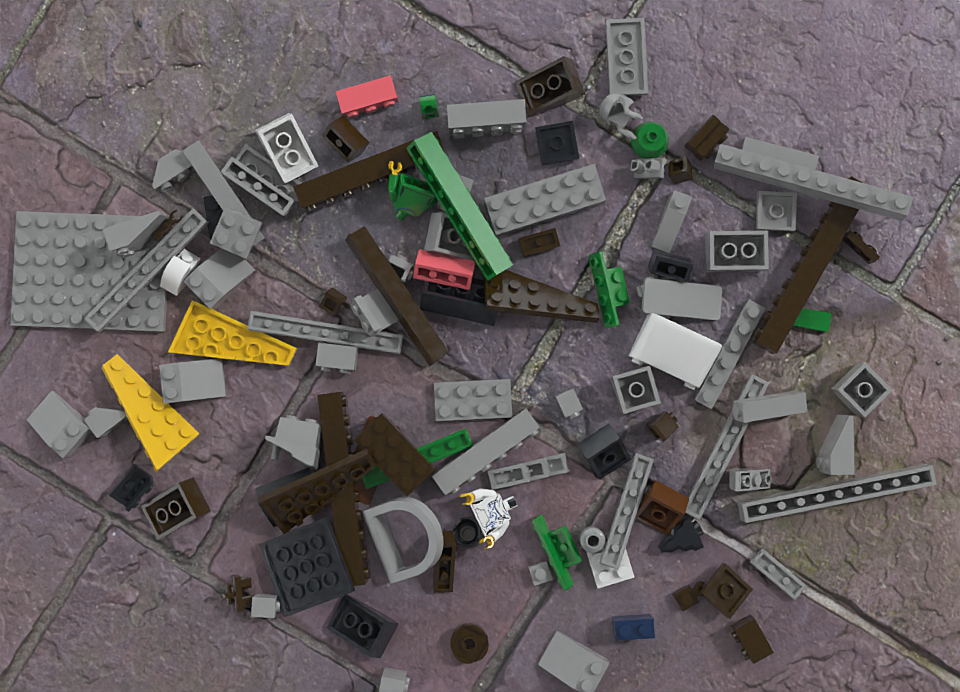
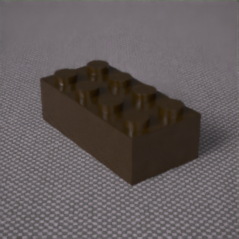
M381 413L354 439L355 443L362 450L367 449L375 464L406 497L410 496L437 470L384 413Z

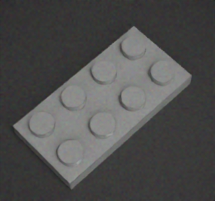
M644 18L606 20L609 94L620 93L625 96L647 95L648 81Z
M510 379L434 383L436 421L512 417Z

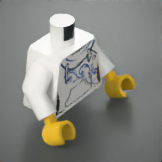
M478 489L470 493L461 494L460 497L467 498L466 503H462V505L471 506L484 536L488 535V537L482 538L480 543L487 542L488 545L484 548L485 550L493 547L494 542L503 536L509 526L511 517L508 510L518 506L514 496L502 500L500 493L489 489Z

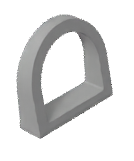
M398 497L362 511L390 584L417 576L438 562L443 550L442 529L434 513L424 503L411 497ZM392 510L408 511L423 523L429 538V548L426 557L421 563L408 567L404 566L384 513Z

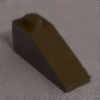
M442 531V554L438 562L433 566L434 593L453 592L456 541L453 531Z

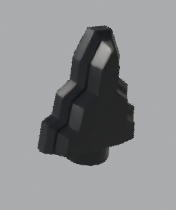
M685 513L670 531V534L663 537L658 548L661 553L674 552L678 549L682 551L690 549L697 551L704 548L700 538L704 532L696 520L691 522Z

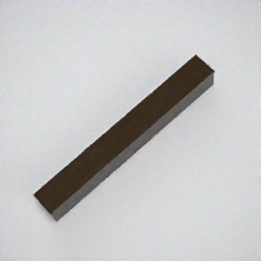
M364 226L352 234H348L345 239L346 243L397 316L399 322L428 365L432 366L449 353L448 349L366 227Z

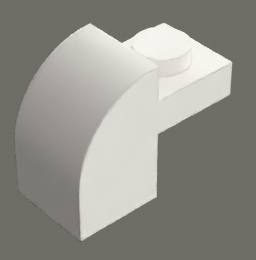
M185 249L177 257L173 256L163 272L160 287L177 296L186 286L183 281L197 267L201 258Z

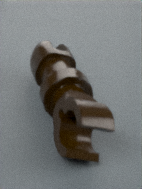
M177 209L171 212L167 221L164 220L161 223L162 226L152 234L153 240L160 241L167 231L173 229L172 226L182 220L183 215L179 219L173 220Z

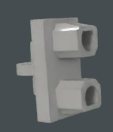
M649 158L632 160L630 171L634 172L633 178H664V165L667 159Z

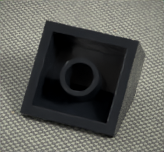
M610 424L600 428L597 432L577 444L599 480L631 460L621 438Z

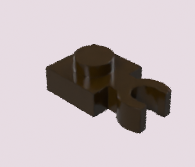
M698 581L694 588H691L688 584L672 593L682 611L699 603L697 597L702 596L699 593V588L705 584L703 581Z

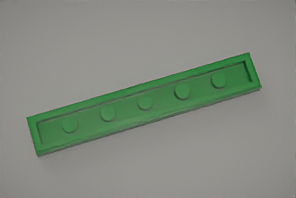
M465 428L417 449L433 463L470 448L473 444ZM377 465L362 477L366 489L390 480Z

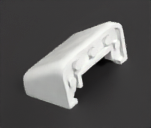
M651 313L647 315L629 357L633 358L632 362L640 366L643 363L649 364L685 382V387L695 390V387L700 388L722 345L664 317Z

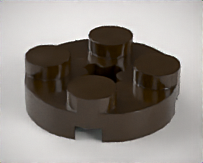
M463 623L455 629L451 636L450 646L453 655L457 660L466 664L480 661L485 657L489 648L487 633L476 624ZM473 639L475 645L474 647L470 646L467 648L464 641Z

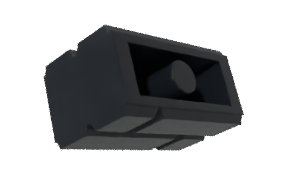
M653 250L648 269L650 274H660L662 277L687 283L693 269V263L690 258Z

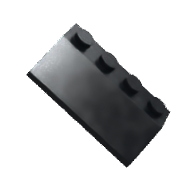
M472 278L470 290L425 281L420 302L421 310L485 325H495L497 312L485 310L484 280Z

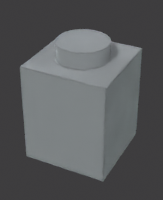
M573 388L555 396L565 418L569 416V419L580 415L579 411L583 409Z
M255 594L252 597L251 617L275 618L278 612H281L282 607L278 595Z

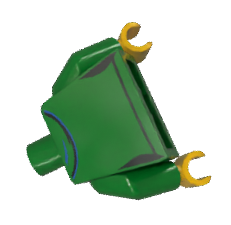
M391 161L388 165L389 170L392 171V174L389 175L388 192L389 199L393 202L394 209L397 210L395 213L396 218L405 220L408 214L418 217L422 212L432 208L437 198L428 183L402 173L398 176L397 174L401 171L402 165L398 162V167L394 170V162Z

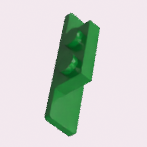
M598 251L590 254L588 257L597 291L598 303L601 308L602 320L605 328L608 329L619 326L616 307L628 305L630 301L622 267L607 269L603 252Z
M538 515L532 520L533 529L538 533L541 546L546 551L549 563L557 574L558 583L566 591L574 584L567 567L580 563L582 558L566 525L550 531L543 515Z

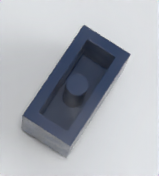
M651 614L612 616L613 636L616 641L655 638L654 618Z

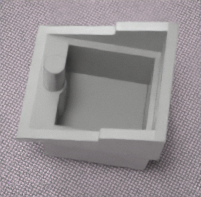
M286 415V418L280 417L275 437L265 436V439L273 445L271 459L278 460L280 450L282 449L290 453L298 462L318 470L322 428L319 423L313 419H305V422L300 421L298 417Z

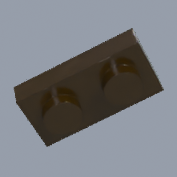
M556 228L518 238L523 257L560 247Z
M853 231L845 233L842 240L865 262L871 264L879 259L880 256L877 254V250L873 246L867 245L859 233Z

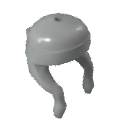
M620 93L607 95L602 101L599 110L602 120L609 125L615 124L617 131L627 138L637 139L632 132L624 129L629 117L632 119H643L640 114L629 110L634 104L633 100Z

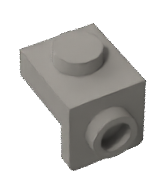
M391 255L388 262L390 265L405 271L401 278V281L405 284L414 275V270H412L413 264L408 263V259L402 255Z

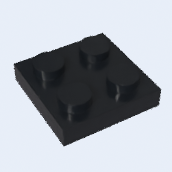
M573 121L535 127L541 166L579 160Z

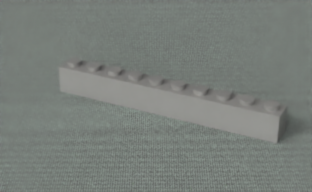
M720 144L713 167L717 170L903 221L908 216L913 200L912 196Z
M920 464L737 501L740 520L749 523L937 485L933 465Z

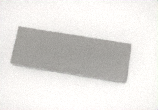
M760 548L749 561L794 601L807 587L763 548Z

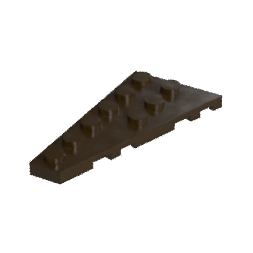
M508 270L503 271L488 281L484 276L485 310L598 323L600 319L597 303Z
M365 449L259 497V502L283 534L288 533L294 526H300L304 523L303 519L307 516L314 515L335 499V495L339 491L344 492L349 488L348 484L353 480H359L376 467L375 461L369 451Z

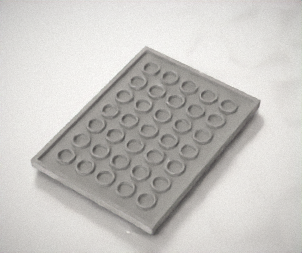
M16 211L10 325L94 329L84 318L160 241H155L152 238L140 250L135 251L134 255L123 257V255H117L109 251L103 228L140 216ZM166 266L104 329L165 332L167 290L160 287Z

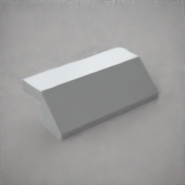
M245 144L236 158L231 156L221 170L222 174L283 216L288 214L299 203L293 186L301 184V182L295 178L284 183L274 164L247 144Z

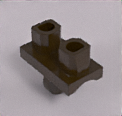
M235 574L232 575L234 591H232L231 584L225 585L226 592L220 593V597L226 598L227 605L233 604L232 597H234L235 610L238 613L243 612L244 608L252 606V595L242 596V589L252 588L251 577H241Z

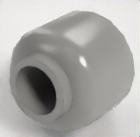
M588 526L581 531L579 542L585 551L596 553L604 547L605 536L599 528Z

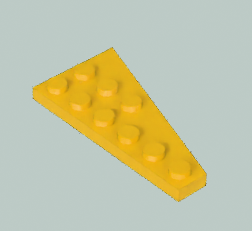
M192 300L168 352L290 366L298 348L263 332L247 330L248 325Z
M118 354L102 365V370L118 396V401L123 406L138 440L141 441L145 448V453L150 458L155 472H158L197 438L199 433L168 403L164 404L163 398Z

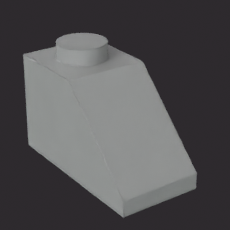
M95 407L87 413L88 417L84 421L97 438H102L128 418L125 410Z

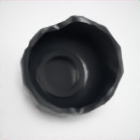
M471 517L460 518L453 527L455 541L462 547H472L481 539L482 529L479 523Z

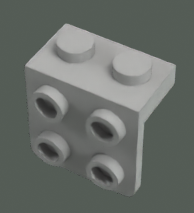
M378 289L363 297L361 295L357 296L350 304L353 313L358 316L363 329L368 332L370 337L399 321Z

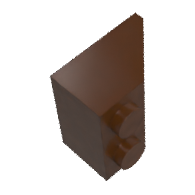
M655 480L645 493L635 518L668 535L685 515L689 498Z

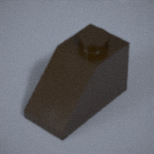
M663 411L646 424L656 439L662 442L666 441L679 427L676 424L678 420L675 415L667 411Z

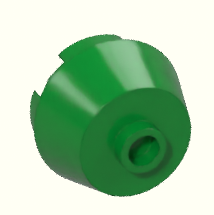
M647 121L639 124L634 129L633 134L637 139H631V145L640 157L645 159L658 158L667 150L669 136L666 129L659 123Z

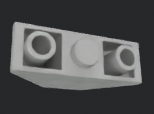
M174 149L158 159L152 185L156 191L166 192L172 188V184L177 181L181 182L188 178V174L193 171L196 172L183 151Z
M730 469L729 489L748 491L770 488L772 481L770 469Z

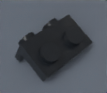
M133 464L111 489L109 496L124 505L125 510L129 512L132 508H136L139 505L141 497L145 493L148 494L154 486L153 476L136 464Z

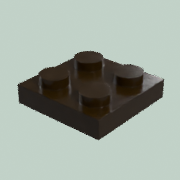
M722 563L699 593L727 619H731L753 588L726 563Z

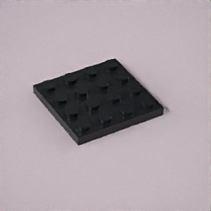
M328 517L259 544L285 617L355 591Z

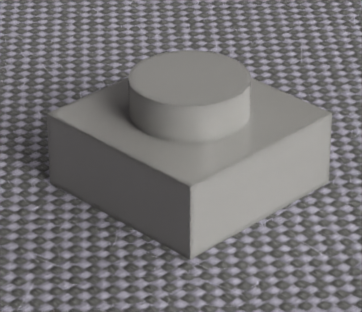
M547 561L528 566L534 586L553 580Z

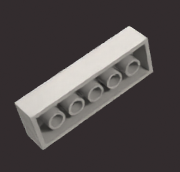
M595 164L484 198L486 210L496 237L604 204L606 201Z

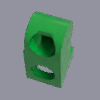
M435 94L419 96L422 119L439 117Z

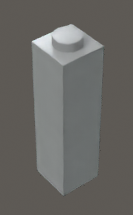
M795 390L734 400V407L732 409L735 420L743 423L807 412L806 393Z

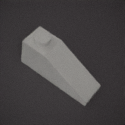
M675 190L670 194L654 237L652 248L670 253L692 199L691 196Z

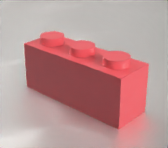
M391 75L335 91L342 115L348 119L355 118L362 112H375L377 108L383 106L384 108L393 107L398 102Z
M419 249L413 278L470 290L476 261Z

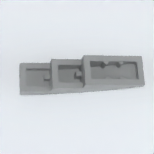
M561 453L489 470L488 475L491 488L494 490L567 473L570 470L566 453Z

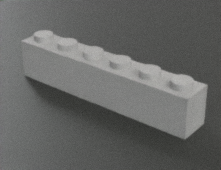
M525 408L434 473L432 477L445 495L448 493L453 495L460 489L459 485L463 482L468 484L476 478L474 474L480 470L482 473L491 467L490 463L492 461L503 459L507 456L506 451L511 448L513 450L517 449L523 444L521 441L524 438L528 437L530 439L538 433L537 429L540 427Z

